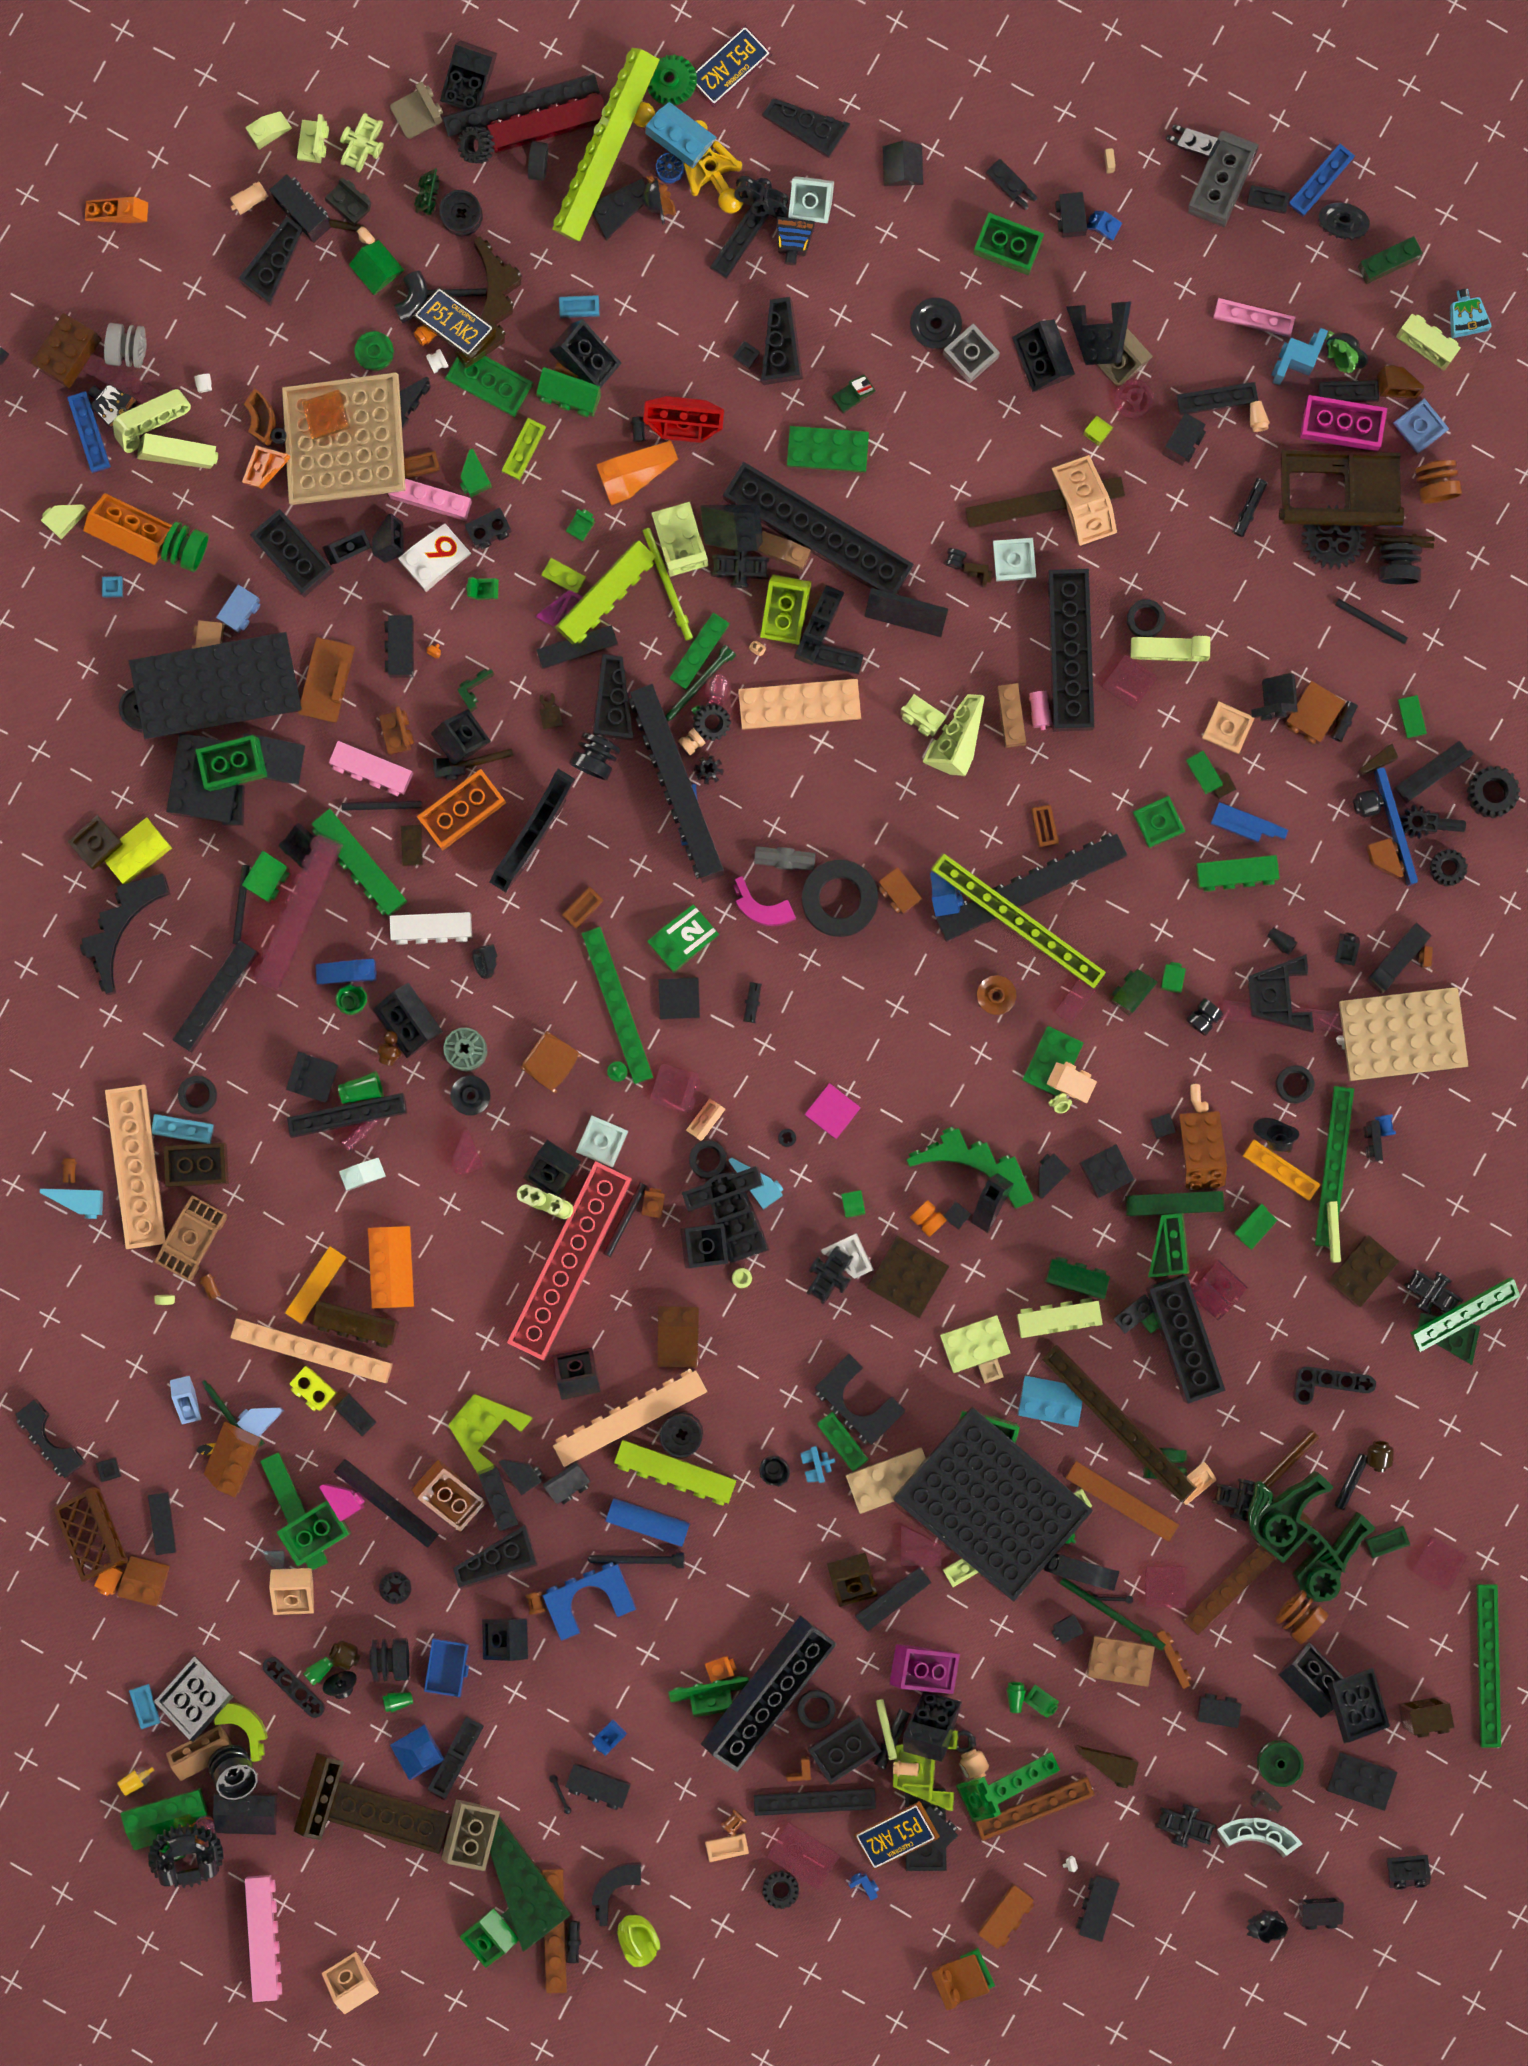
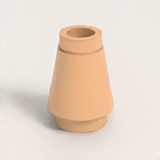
M1262 401L1250 403V427L1253 429V432L1267 430L1270 422Z

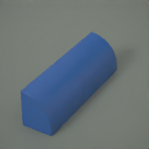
M613 1498L605 1521L681 1547L690 1525L689 1522Z

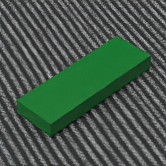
M833 1412L816 1423L852 1472L869 1460Z

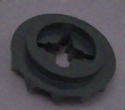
M388 1573L380 1581V1595L382 1599L390 1604H400L410 1596L411 1582L403 1573ZM389 1581H391L395 1585L400 1584L402 1582L398 1589L401 1595L397 1594L396 1592L388 1594V1592L392 1588L391 1583Z

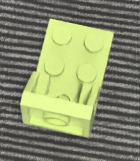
M690 502L652 512L670 577L708 566L707 555L699 536Z

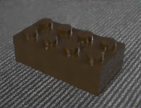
M1439 1697L1398 1704L1403 1728L1418 1738L1430 1736L1429 1732L1434 1731L1438 1734L1450 1732L1449 1729L1455 1728L1450 1703Z

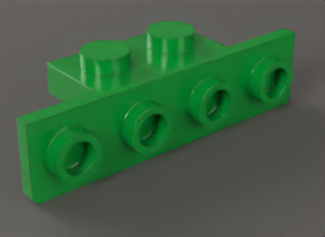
M738 1676L732 1680H716L706 1685L699 1683L689 1688L677 1687L673 1691L668 1692L671 1702L690 1699L693 1717L726 1712L732 1704L731 1692L743 1690L749 1679L748 1677Z

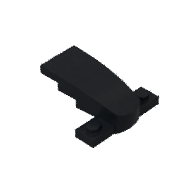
M758 1166L738 1173L718 1174L709 1179L704 1185L682 1192L688 1212L711 1205L715 1223H724L730 1263L769 1251L761 1225L746 1193L747 1191L764 1186Z

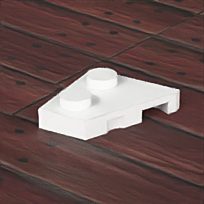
M857 1233L821 1250L824 1255L829 1257L833 1249L839 1246L841 1251L849 1256H854L852 1262L845 1270L854 1279L873 1270Z

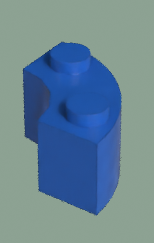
M931 870L932 902L935 916L959 913L960 906L964 905L962 894Z

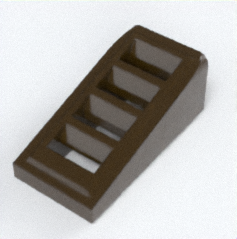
M1393 744L1388 745L1358 771L1359 776L1396 761L1398 755Z

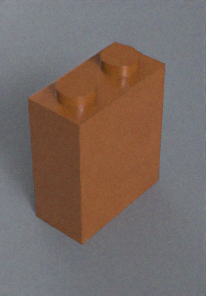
M1311 681L1297 702L1298 712L1290 714L1284 724L1287 725V729L1292 733L1297 734L1299 732L1305 736L1304 740L1310 744H1319L1346 701Z

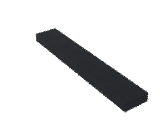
M404 1093L288 1117L290 1137L295 1138L407 1114Z
M344 1459L335 1469L334 1473L427 1548L438 1537L439 1534L348 1460Z
M875 1788L754 1795L755 1816L876 1809Z

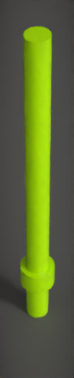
M644 529V536L650 551L656 556L654 559L677 617L675 619L678 627H681L684 638L688 641L693 638L688 626V618L682 611L651 529Z

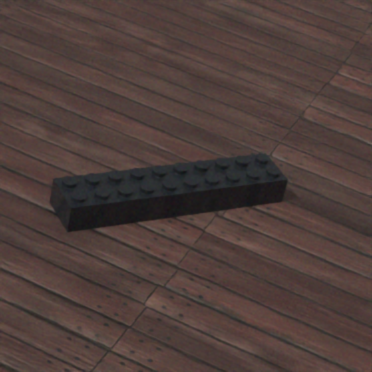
M744 461L723 494V500L731 505L759 504L761 523L789 540L810 549L814 555L869 588L897 595L914 568L912 562Z
M653 684L630 692L629 704L632 712H637L638 714L635 718L640 732H645V735L642 737L647 750L651 749L652 751L649 755L654 769L658 768L660 771L657 772V777L661 787H666V791L663 792L668 806L672 805L674 808L671 810L675 824L679 823L681 826L678 828L682 843L687 842L688 846L685 849L689 861L693 860L695 865H692V869L696 879H701V882L704 883L725 875Z

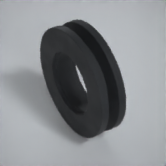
M832 860L818 866L807 878L802 892L803 910L809 922L820 932L834 937H846L863 930L874 917L878 904L877 886L870 873L859 864L848 860ZM843 878L850 880L857 886L861 902L853 915L837 919L823 911L819 895L827 882Z

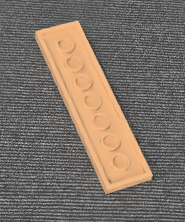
M146 1085L105 1090L126 1249L162 1245L166 1240Z

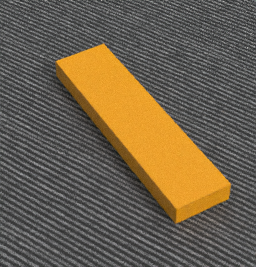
M1254 1139L1243 1154L1244 1158L1308 1201L1311 1200L1321 1185Z
M329 1246L285 1314L303 1324L347 1257Z

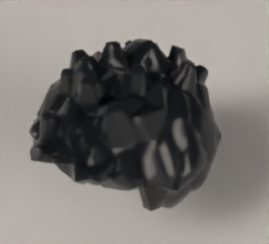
M1264 1909L1261 1913L1249 1919L1248 1922L1250 1924L1246 1927L1249 1930L1247 1936L1260 1939L1268 1944L1271 1941L1280 1940L1285 1937L1289 1929L1286 1921L1277 1910L1267 1911Z

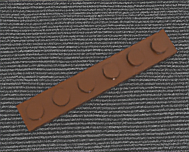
M543 1869L544 1877L564 1903L563 1869ZM565 1920L545 1935L546 1993H567Z

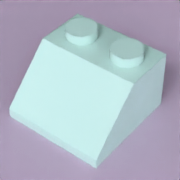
M795 176L792 179L788 218L828 223L833 199L834 181Z

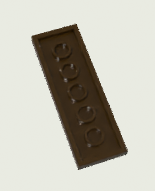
M339 1781L327 1821L439 1854L451 1814Z

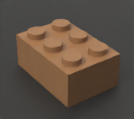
M1093 1635L1087 1676L1148 1687L1155 1647L1150 1644Z

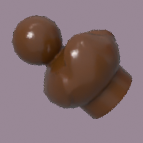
M394 1031L385 1033V1043L379 1045L377 1049L380 1056L378 1061L389 1066H393L395 1060L401 1057V1051L393 1045L398 1040V1036Z

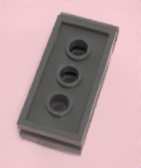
M1222 130L1218 136L1221 142L1212 158H1209L1189 204L1188 214L1225 227L1257 154L1259 144ZM1232 162L1233 165H1227L1226 163ZM1218 180H1225L1226 182L1220 183ZM1216 197L1218 200L1213 201L1210 198Z

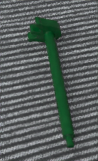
M204 1380L202 1383L205 1386V1390L229 1423L241 1428L212 1386ZM261 1438V1441H260V1443H259L258 1448H260L262 1445L265 1444V1442L262 1440V1438Z

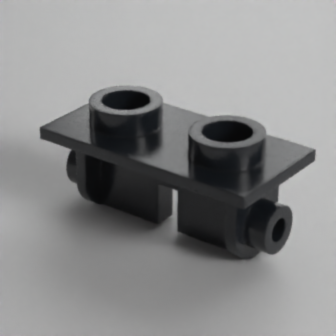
M1146 1294L1142 1295L1113 1318L1124 1334L1153 1312L1149 1298Z

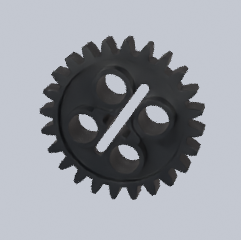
M1304 525L1303 529L1307 532H1303L1301 536L1306 539L1301 544L1307 545L1304 552L1310 551L1311 553L1308 559L1316 558L1314 564L1320 561L1322 562L1321 568L1328 564L1329 570L1332 569L1333 565H1336L1337 570H1339L1341 564L1348 567V560L1354 563L1355 558L1353 556L1360 557L1361 554L1358 550L1365 548L1360 543L1366 541L1361 536L1366 531L1360 530L1362 526H1348L1349 532L1343 533L1339 525H1329L1328 531H1323L1320 525ZM1332 533H1334L1335 537L1337 538L1335 542L1332 541V538L1330 537ZM1319 534L1325 537L1318 538L1316 535ZM1350 537L1351 540L1348 541V540L1342 539V538ZM1325 542L1328 549L1326 551L1320 550L1318 543ZM1338 545H1346L1347 552H1340L1338 550Z

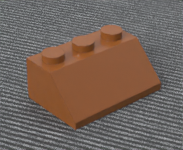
M224 1422L204 1475L216 1490L234 1498L237 1496L243 1486L261 1437Z

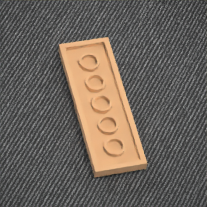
M858 679L738 689L742 730L861 719Z

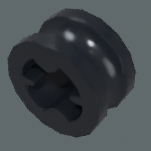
M784 1129L779 1133L778 1140L782 1146L790 1147L796 1141V1134L791 1129ZM787 1132L791 1133L793 1141L791 1143L788 1141V1144L784 1143L783 1133L786 1135Z

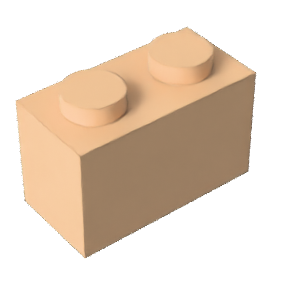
M1056 1062L1047 1085L1078 1101L1087 1103L1097 1081L1091 1079V1074L1080 1070V1072L1076 1071V1066L1065 1062V1064Z

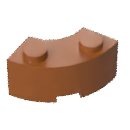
M254 388L243 404L251 415V426L248 432L269 447L272 442L271 432L276 428L275 414L268 400Z

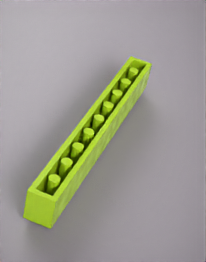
M632 48L626 55V62L618 74L617 83L610 92L609 101L602 110V117L594 128V135L591 141L586 146L583 160L578 164L576 176L572 179L568 194L562 201L561 210L554 219L552 230L570 240L580 241L660 59L639 48Z
M942 853L930 869L1091 988H1095L1106 972L946 854Z

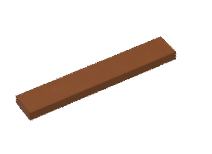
M1075 1461L1066 1476V1479L1168 1542L1179 1527V1524L1077 1461Z
M1086 1776L1000 1811L1001 1814L997 1817L976 1821L975 1824L982 1841L1094 1797L1095 1794Z

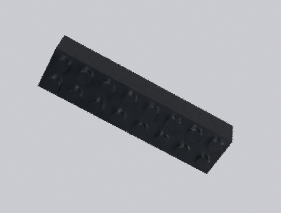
M1089 569L1049 570L1047 576L1053 732L1092 731L1095 726Z
M800 1615L705 1737L701 1745L712 1756L738 1772L837 1643Z

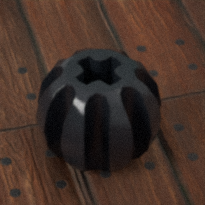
M709 755V760L707 761L702 756L698 759L702 764H695L694 771H700L699 774L695 775L698 781L701 778H705L703 784L709 785L710 779L717 783L719 778L716 775H723L724 769L717 768L722 765L720 759L713 762L714 756ZM712 766L713 773L709 772L706 774L705 767L709 768Z

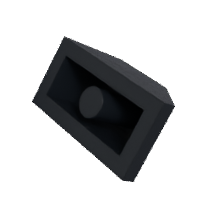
M392 513L387 515L372 538V554L384 563L404 554L403 522Z
M364 529L322 548L330 565H333L372 547Z
M1047 1154L1040 1161L1042 1164L1038 1169V1197L1040 1199L1044 1198L1071 1171L1055 1154L1051 1156Z

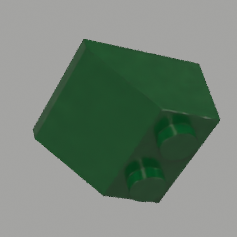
M1136 969L1135 972L1130 970L1124 978L1126 983L1121 988L1118 985L1111 994L1114 997L1111 1002L1129 1016L1158 983L1139 969Z

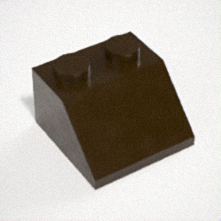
M866 1552L827 1563L839 1607L878 1596Z

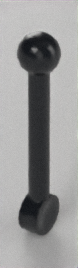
M1096 1594L1092 1595L1100 1601H1125L1128 1604L1133 1602L1132 1596L1098 1597Z
M553 1774L549 1777V1780L557 1790L564 1806V1813L570 1814L571 1808L567 1805L557 1783L558 1777Z

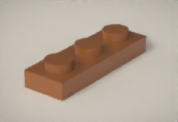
M1163 1629L1155 1632L1158 1639L1166 1644L1163 1650L1181 1688L1189 1687V1680L1192 1679L1187 1669L1183 1670L1180 1662L1183 1660L1178 1650L1174 1651L1171 1646L1174 1641L1170 1633H1165Z

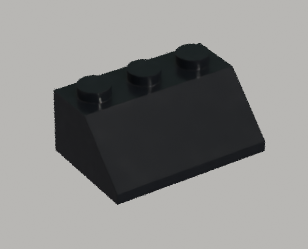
M1055 319L1039 321L1012 337L1032 392L1055 385L1075 375Z
M409 983L394 990L373 1009L386 1030L394 1031L397 1034L398 1040L396 1044L406 1058L429 1044L443 1032Z
M1310 1642L1278 1674L1320 1718L1334 1709L1327 1684L1344 1678Z
M216 1792L214 1794L213 1806L215 1833L276 1835L277 1794L250 1793L241 1799L230 1800L223 1798Z

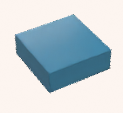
M102 577V597H123V577Z

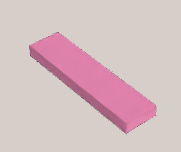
M1221 298L1217 300L1213 319L1286 337L1291 336L1295 321L1294 316Z

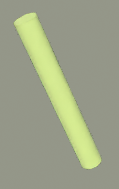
M880 1699L876 1701L889 1760L897 1759L884 1700Z

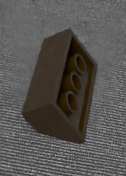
M317 1301L313 1325L318 1326L317 1330L328 1333L330 1329L335 1330L337 1335L346 1338L349 1337V1334L357 1336V1341L368 1343V1340L376 1341V1346L387 1348L388 1345H393L399 1324L397 1321L322 1301Z

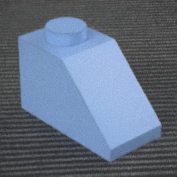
M190 1376L170 1380L171 1397L181 1423L186 1424L201 1420L199 1405Z
M252 1408L249 1411L245 1409L239 1415L240 1421L237 1424L243 1430L260 1437L284 1409Z

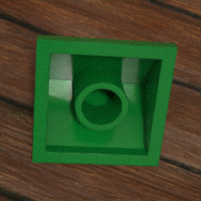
M380 240L362 247L349 264L373 295H376L405 271Z

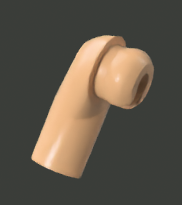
M1192 1084L1190 1086L1191 1101L1196 1112H1207L1208 1103L1206 1101L1201 1102L1200 1085Z

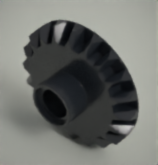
M1332 203L1323 207L1319 213L1318 221L1320 222V227H1323L1324 232H1329V236L1334 235L1336 239L1341 238L1344 241L1346 238L1351 241L1354 238L1360 239L1369 230L1370 221L1368 216L1354 205Z
M929 298L922 301L914 309L911 315L910 327L917 342L921 343L924 347L942 349L959 336L962 328V318L957 307L950 301L943 298ZM939 321L941 327L935 329L931 326V322Z

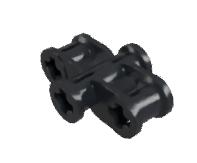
M749 176L737 178V188L735 189L734 197L738 201L751 206L753 214L756 216L769 214L775 218L777 216H786V206L788 205L789 198L785 193L772 188L770 180L767 178L755 180Z
M733 550L734 556L712 555L714 565L711 576L733 578V582L730 585L733 588H748L747 578H769L767 574L769 558L748 557L749 551Z
M839 1246L833 1249L826 1263L821 1261V1258L818 1256L809 1269L810 1273L814 1272L818 1276L809 1287L807 1294H812L821 1300L822 1304H825L835 1287L839 1289L840 1293H843L852 1280L850 1277H845L843 1273L852 1262L854 1256L847 1255L840 1250Z
M1414 1269L1412 1277L1403 1286L1422 1297L1420 1302L1415 1304L1416 1307L1431 1315L1433 1306L1447 1313L1463 1302L1462 1298L1445 1289L1447 1284L1452 1282L1451 1279L1436 1271V1277L1432 1280L1422 1272Z
M1239 1478L1238 1489L1217 1483L1218 1489L1212 1503L1233 1507V1513L1230 1514V1518L1247 1522L1246 1515L1253 1497L1252 1490L1255 1482Z
M1185 1803L1182 1806L1184 1808L1182 1813L1165 1807L1160 1808L1161 1814L1158 1823H1155V1827L1176 1833L1171 1843L1188 1848V1840L1191 1838L1211 1845L1210 1838L1213 1829L1217 1825L1197 1819L1196 1815L1197 1812H1200L1199 1808Z

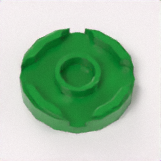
M371 331L359 337L354 353L360 366L366 370L379 371L389 366L393 360L394 348L388 336L377 331Z

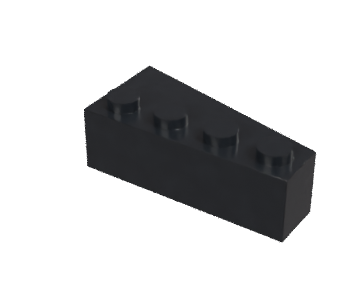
M288 216L238 278L243 286L269 306H271L303 233V228Z
M603 654L600 663L592 734L605 738L632 741L633 731L623 657Z
M527 1526L520 1527L515 1532L455 1566L453 1570L458 1587L463 1589L538 1566Z

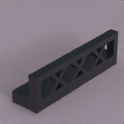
M1458 741L1397 785L1395 789L1407 804L1472 757L1474 753L1471 749L1467 751L1462 742Z
M919 1566L862 1609L855 1617L868 1632L932 1582Z

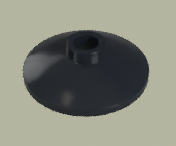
M470 1075L464 1076L454 1083L450 1098L458 1112L473 1116L487 1108L491 1093L483 1079ZM470 1092L475 1094L472 1100H469L467 1097Z

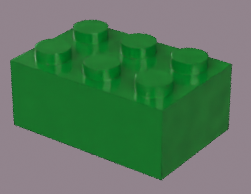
M988 213L973 255L1029 276L1043 241L1044 233Z
M254 735L196 749L204 789L210 792L267 777L260 741Z

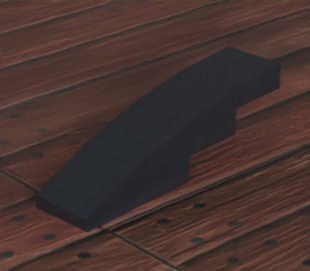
M826 585L795 653V659L813 665L837 613L844 592Z

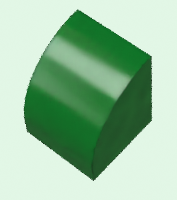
M861 1190L841 1194L846 1218L865 1215Z

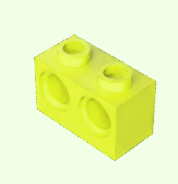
M305 1366L290 1382L292 1386L291 1391L299 1398L302 1395L307 1400L306 1404L313 1411L316 1409L321 1411L337 1394L331 1386L308 1366ZM303 1377L308 1378L310 1382L309 1387L306 1389L301 1388L299 1384L300 1379ZM317 1391H322L325 1395L322 1402H317L314 1398Z

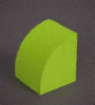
M1096 416L1085 429L1083 435L1097 446H1100L1113 427L1099 416Z

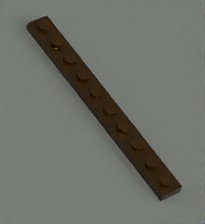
M1055 1345L1042 1360L1180 1502H1184L1197 1487L1058 1345Z

